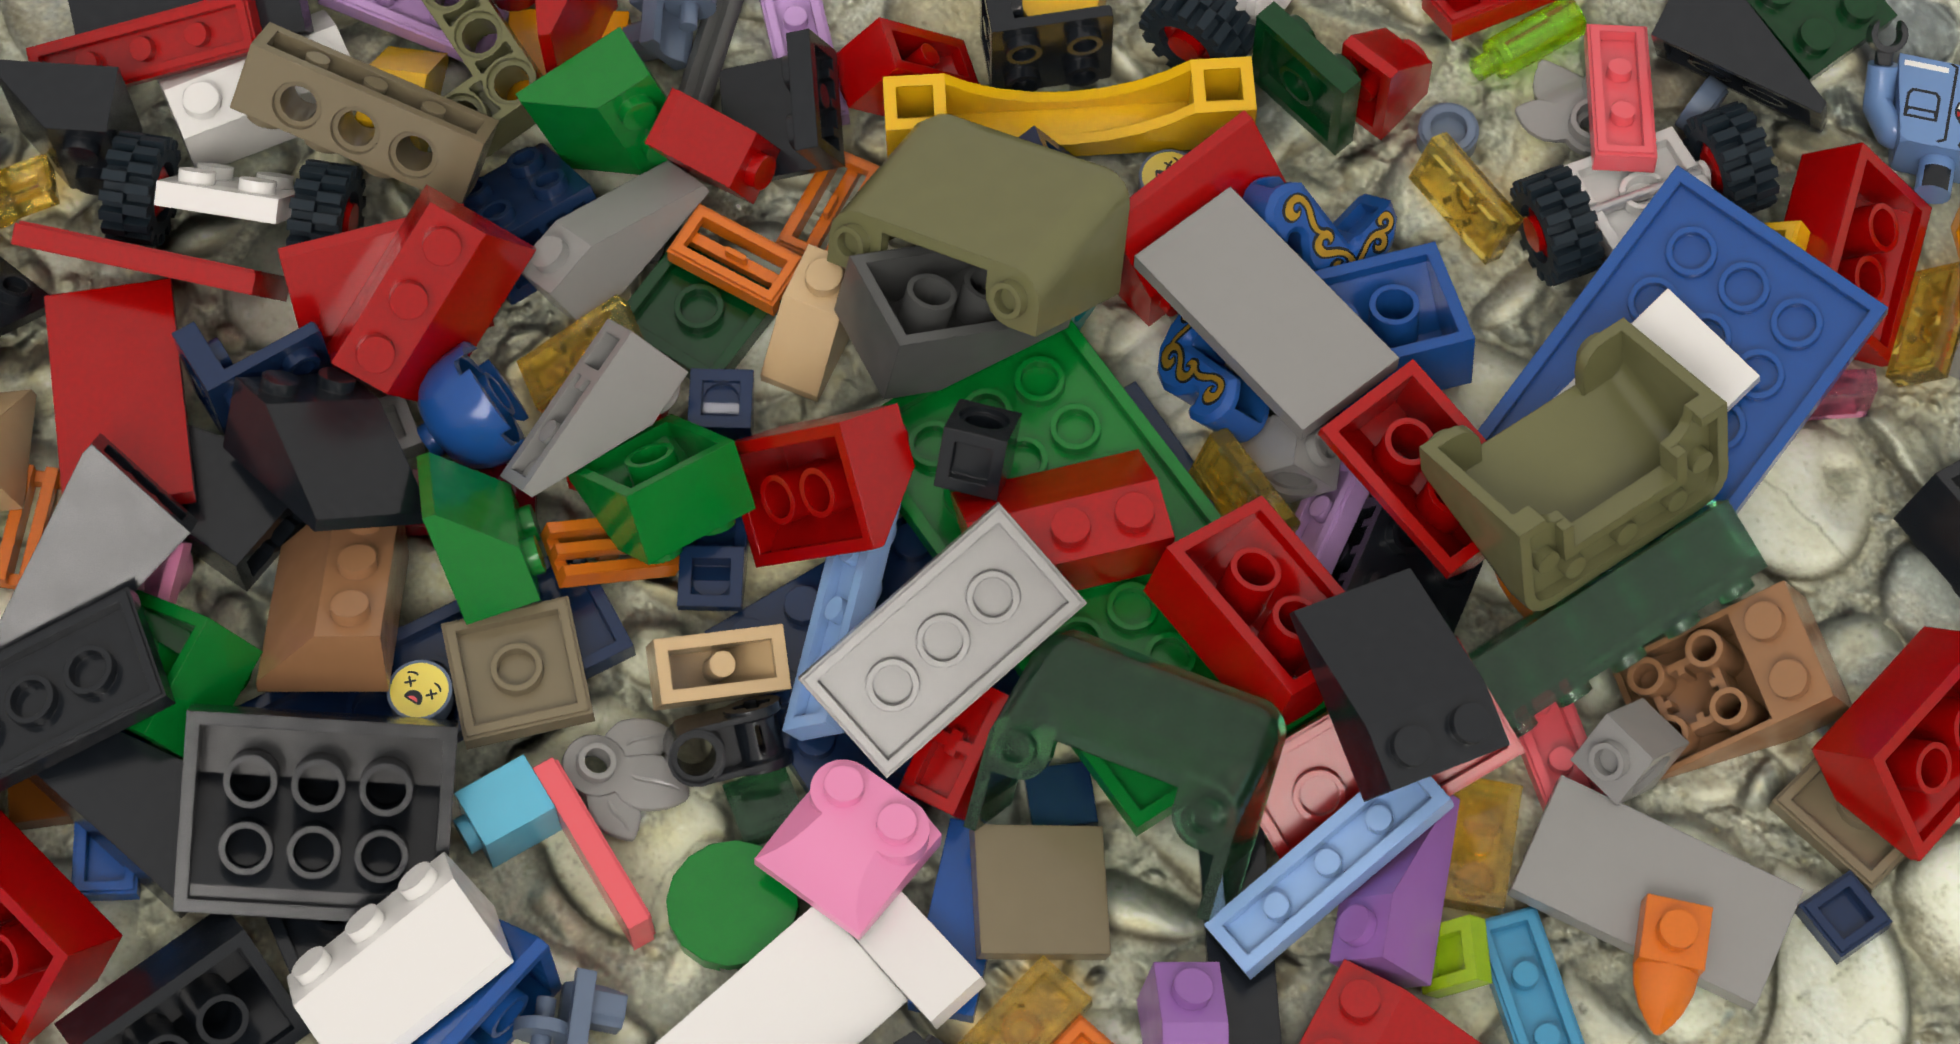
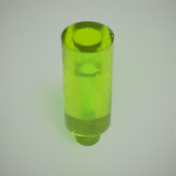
M1556 0L1484 40L1482 44L1483 53L1469 61L1472 73L1479 81H1483L1494 74L1501 79H1507L1585 35L1587 24L1582 10L1574 0Z

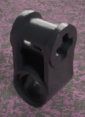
M777 695L750 697L736 701L726 707L684 716L675 720L667 728L663 738V751L672 775L682 784L691 787H704L741 776L766 774L789 766L793 763L794 757L792 749L785 748L777 716V712L782 708L780 697ZM756 725L759 726L762 739L761 745H758L757 737L755 733ZM692 738H702L712 744L709 755L699 763L688 764L677 757L682 744Z

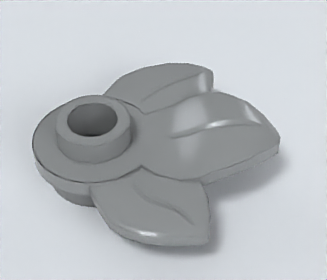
M1541 60L1538 63L1532 86L1535 100L1516 107L1515 114L1522 127L1535 138L1544 142L1566 143L1577 154L1586 157L1591 156L1590 133L1582 129L1589 127L1586 75L1582 78L1578 74L1557 64Z
M632 718L621 720L605 736L585 735L579 737L565 751L561 766L579 796L585 798L588 811L603 833L620 840L632 842L639 831L641 812L667 810L686 802L688 799L689 790L687 785L682 784L672 775L666 758L661 756L664 752L663 738L668 728L664 724L650 719ZM594 756L601 759L606 765V771L602 773L592 772L587 768L585 758Z

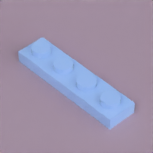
M900 506L884 546L874 550L826 557L782 728L783 732L800 741L844 733V730L798 680V677L875 610L876 603L882 592V579L890 547L897 532L896 522Z
M1431 776L1366 802L1363 801L1359 792L1210 918L1204 926L1251 980L1455 805L1452 799Z

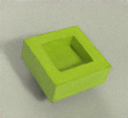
M1468 914L1441 922L1431 986H1422V994L1438 999L1492 984L1485 919Z

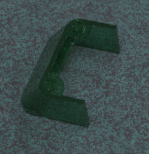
M1075 629L1059 630L1051 634L1035 648L989 731L963 827L976 831L1010 806L1013 802L1018 780L1033 778L1044 771L1053 759L1057 742L1178 787L1172 808V822L1177 834L1189 846L1214 855L1196 917L1209 922L1241 891L1285 743L1286 724L1280 711L1271 702L1082 631Z

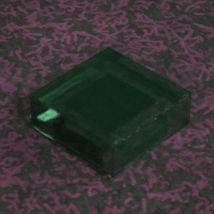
M785 767L766 774L745 776L722 785L724 796L742 841L756 845L767 843L799 804L798 797Z

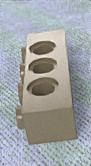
M271 22L266 25L250 45L230 105L231 109L245 114L252 123L259 127L283 130L304 139L306 145L315 151L325 154H339L360 163L365 171L376 177L384 179L395 178L418 188L420 193L427 184L460 204L464 203L477 183L499 124L497 119ZM295 86H300L310 91L316 103L303 100L298 95ZM352 111H358L367 115L371 119L374 128L361 125L355 119ZM410 136H416L425 140L432 152H424L416 148L411 142Z

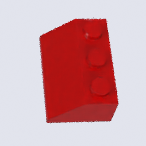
M1245 110L1129 197L1130 210L1120 294L1118 296L1148 326H1151L1165 314L1172 317L1177 315L1178 312L1134 268V256L1230 186L1243 199L1247 187L1258 178L1278 176L1284 183H1287L1254 120Z
M1863 142L1802 154L1784 221L1802 220L1811 232L1806 252L1888 307V314L1854 358V360L1885 367L1892 366L1932 207Z
M426 184L329 342L331 363L385 394L418 402L420 384L428 369L439 358L463 341L469 342L475 347L477 346L532 258L536 248Z
M405 218L277 248L298 328L310 322H315L322 332L329 357V342ZM492 320L491 324L489 325V327L494 326L493 320Z
M1412 359L1322 427L1318 435L1443 576L1449 579L1474 568L1485 558L1425 478L1421 469L1419 446L1426 443L1438 431L1460 425L1468 427L1478 435L1481 444L1487 440L1416 361Z
M898 403L783 425L734 441L756 509L742 515L756 568L874 550L885 545L915 467L909 446L908 432L903 424Z
M1139 449L1007 479L997 501L957 491L951 492V499L961 534L999 502L1077 591L1153 573L1166 547L1175 541L1158 479Z
M1261 495L1166 547L1143 591L1263 734L1269 737L1316 709L1324 700L1289 613L1345 591L1268 501Z
M1924 626L1811 749L1835 800L1910 860L1921 861L1960 817V631Z
M0 810V1035L8 1044H28L98 981L123 935Z

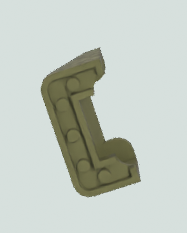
M938 114L914 126L832 221L829 232L827 261L846 268L849 256L885 251L888 249L889 240L898 238L987 270L986 301L991 313L999 322L1007 327L1037 337L1120 294L1130 210L1129 192L1120 176L1107 167L950 114Z
M1624 317L1603 331L1590 335L1582 342L1576 354L1574 386L1481 444L1478 435L1471 429L1460 425L1438 431L1426 443L1419 446L1421 469L1425 478L1509 592L1533 612L1543 611L1553 606L1703 508L1715 498L1727 479L1729 470L1727 402Z

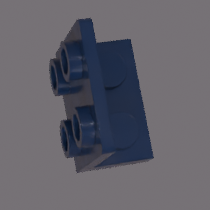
M540 143L534 147H526L516 151L508 158L505 164L479 177L463 204L475 213L534 246L556 220L597 198L587 181L547 145ZM520 275L506 300L511 305H514L538 290L525 277Z
M194 321L171 333L193 390L222 436H225L235 377L261 376L262 372L266 370H283L295 375L318 374L321 368L333 367L322 332L315 322L304 325L235 364L232 363L220 340L215 337L207 342Z

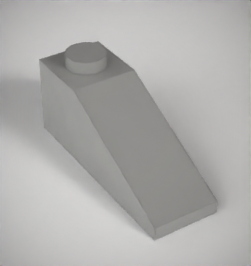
M667 160L556 220L540 240L535 243L536 251L521 275L554 307L589 332L710 191L704 184Z
M607 319L509 461L500 477L530 497H534L653 425L657 417L669 410L677 400L681 389L680 384L688 374V371L633 331Z

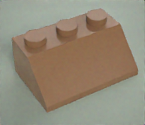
M306 525L281 546L263 641V653L261 654L256 679L257 692H389L409 561L405 525L314 532Z

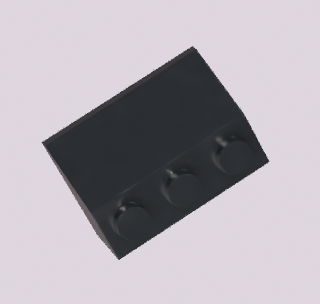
M209 914L54 1023L68 1044H295L311 1033L294 1008L291 997L244 928L232 915Z

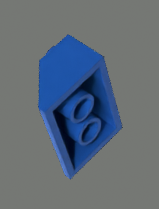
M1435 241L1314 271L1399 357L1396 370L1333 417L1341 414L1412 359L1416 361L1441 390L1472 383L1475 336Z
M499 919L514 962L411 1044H511L516 1039L512 1035L514 1019L519 1016L534 1015L537 996L555 997L562 988L549 945L538 936Z

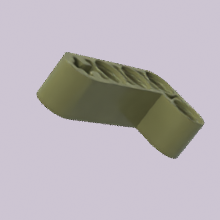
M422 0L473 75L444 97L499 120L486 156L487 158L536 124L519 99L507 100V95L515 83L529 80L530 85L543 75L492 0H460L452 6H444L445 0ZM497 34L495 44L488 51L476 53V46L484 36Z

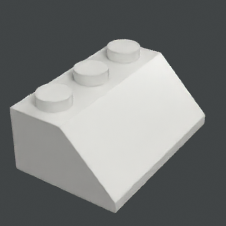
M325 9L310 14L314 32L301 36L350 56L336 24ZM247 56L157 79L194 168L197 167L199 162L226 165L297 138V136L280 129L259 127L252 123L245 114L230 108ZM295 86L298 95L303 100L316 103L310 91L303 87Z
M443 852L430 863L421 862L412 867L402 877L398 888L379 904H368L358 910L347 922L345 931L325 947L316 946L304 953L293 966L292 973L286 978L293 1006L319 1044H411L511 965L514 960L494 905L454 861Z

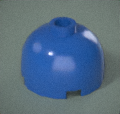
M463 341L439 358L428 369L421 382L417 405L424 423L417 427V432L426 448L435 455L442 457L444 454H447L454 462L475 470L497 468L509 463L525 440L524 434L516 420L525 421L529 417L510 385L492 362L488 359L478 366L467 356L477 348L473 344Z

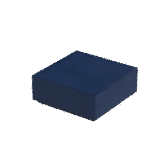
M1082 762L1023 770L1031 825L1098 826L1091 775Z
M1851 870L1801 903L1795 911L1798 918L1836 965L1888 930L1893 922Z

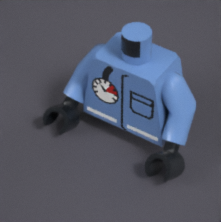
M1876 19L1868 26L1866 31V40L1875 51V58L1868 61L1862 106L1863 113L1877 142L1888 148L1889 166L1894 171L1916 175L1914 191L1926 203H1946L1951 198L1953 183L1960 184V65L1903 53L1899 54L1896 63L1893 62L1894 52L1902 49L1907 43L1909 36L1908 28L1902 20L1898 21L1895 41L1890 46H1884L1878 39L1880 19Z

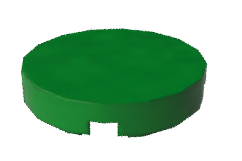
M739 840L713 843L689 856L673 875L666 898L670 930L683 953L704 968L720 971V968L726 970L737 969L739 971L797 920L799 911L797 895L754 865V858L762 850L763 846Z

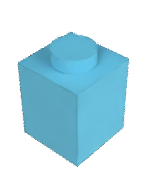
M524 754L454 792L462 814L452 820L456 830L471 855L482 849L493 868L562 830L556 807Z

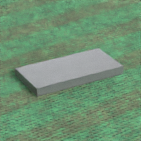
M1231 186L1134 256V268L1300 440H1303L1398 367L1399 357Z
M997 502L798 677V680L879 771L888 778L1085 606L1087 602L1005 508Z
M1561 775L1553 788L1507 895L1634 955L1641 900L1647 893L1713 907L1705 971L1700 975L1697 986L1751 1011L1758 1003L1804 889L1622 803L1616 805L1608 796Z

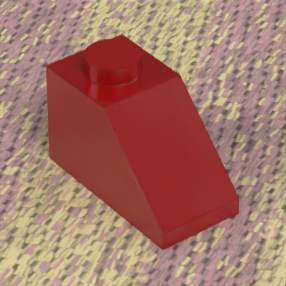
M881 17L876 19L836 53L840 91L847 102L848 108L884 117L883 77L945 73L979 84L964 40Z
M1386 27L1350 35L1343 42L1341 54L1354 65L1359 78L1362 79L1355 122L1379 140H1382L1428 93L1433 62L1428 59L1423 49L1415 42L1399 38Z
M675 88L671 89L644 143L693 177L751 204L755 203L760 191L765 189L771 182L776 170V159L781 149L759 133Z

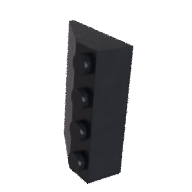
M192 703L186 710L173 912L349 921L362 907L368 904H379L398 888L400 880L412 867L421 862L430 863L443 852L449 856L458 720Z

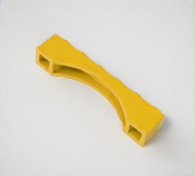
M1252 56L1192 59L1166 71L1136 81L1076 91L1031 92L1000 89L968 82L945 73L883 77L887 158L917 123L938 114H950L1015 137L1021 136L1031 127L1036 126L1074 156L1145 153L1164 149L1192 150L1243 110L1252 117L1256 124L1257 105Z

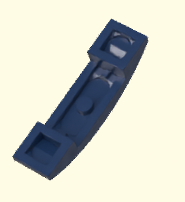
M691 368L688 421L734 441L753 435L754 370ZM742 516L735 519V525L729 530L716 535L703 536L682 547L683 551L680 554L678 610L742 612L749 544Z

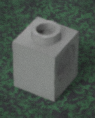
M1277 415L1268 417L1263 429L1249 441L1243 442L1237 481L1280 506L1337 490L1341 460L1318 435L1320 429L1327 422L1303 440H1300Z
M1641 698L1607 713L1570 760L1616 805H1619L1653 789L1690 742L1644 698Z

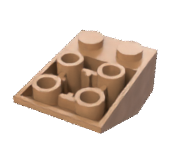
M1784 580L1609 664L1626 705L1644 698L1690 742L1660 780L1795 740L1838 720L1852 705L1806 597Z

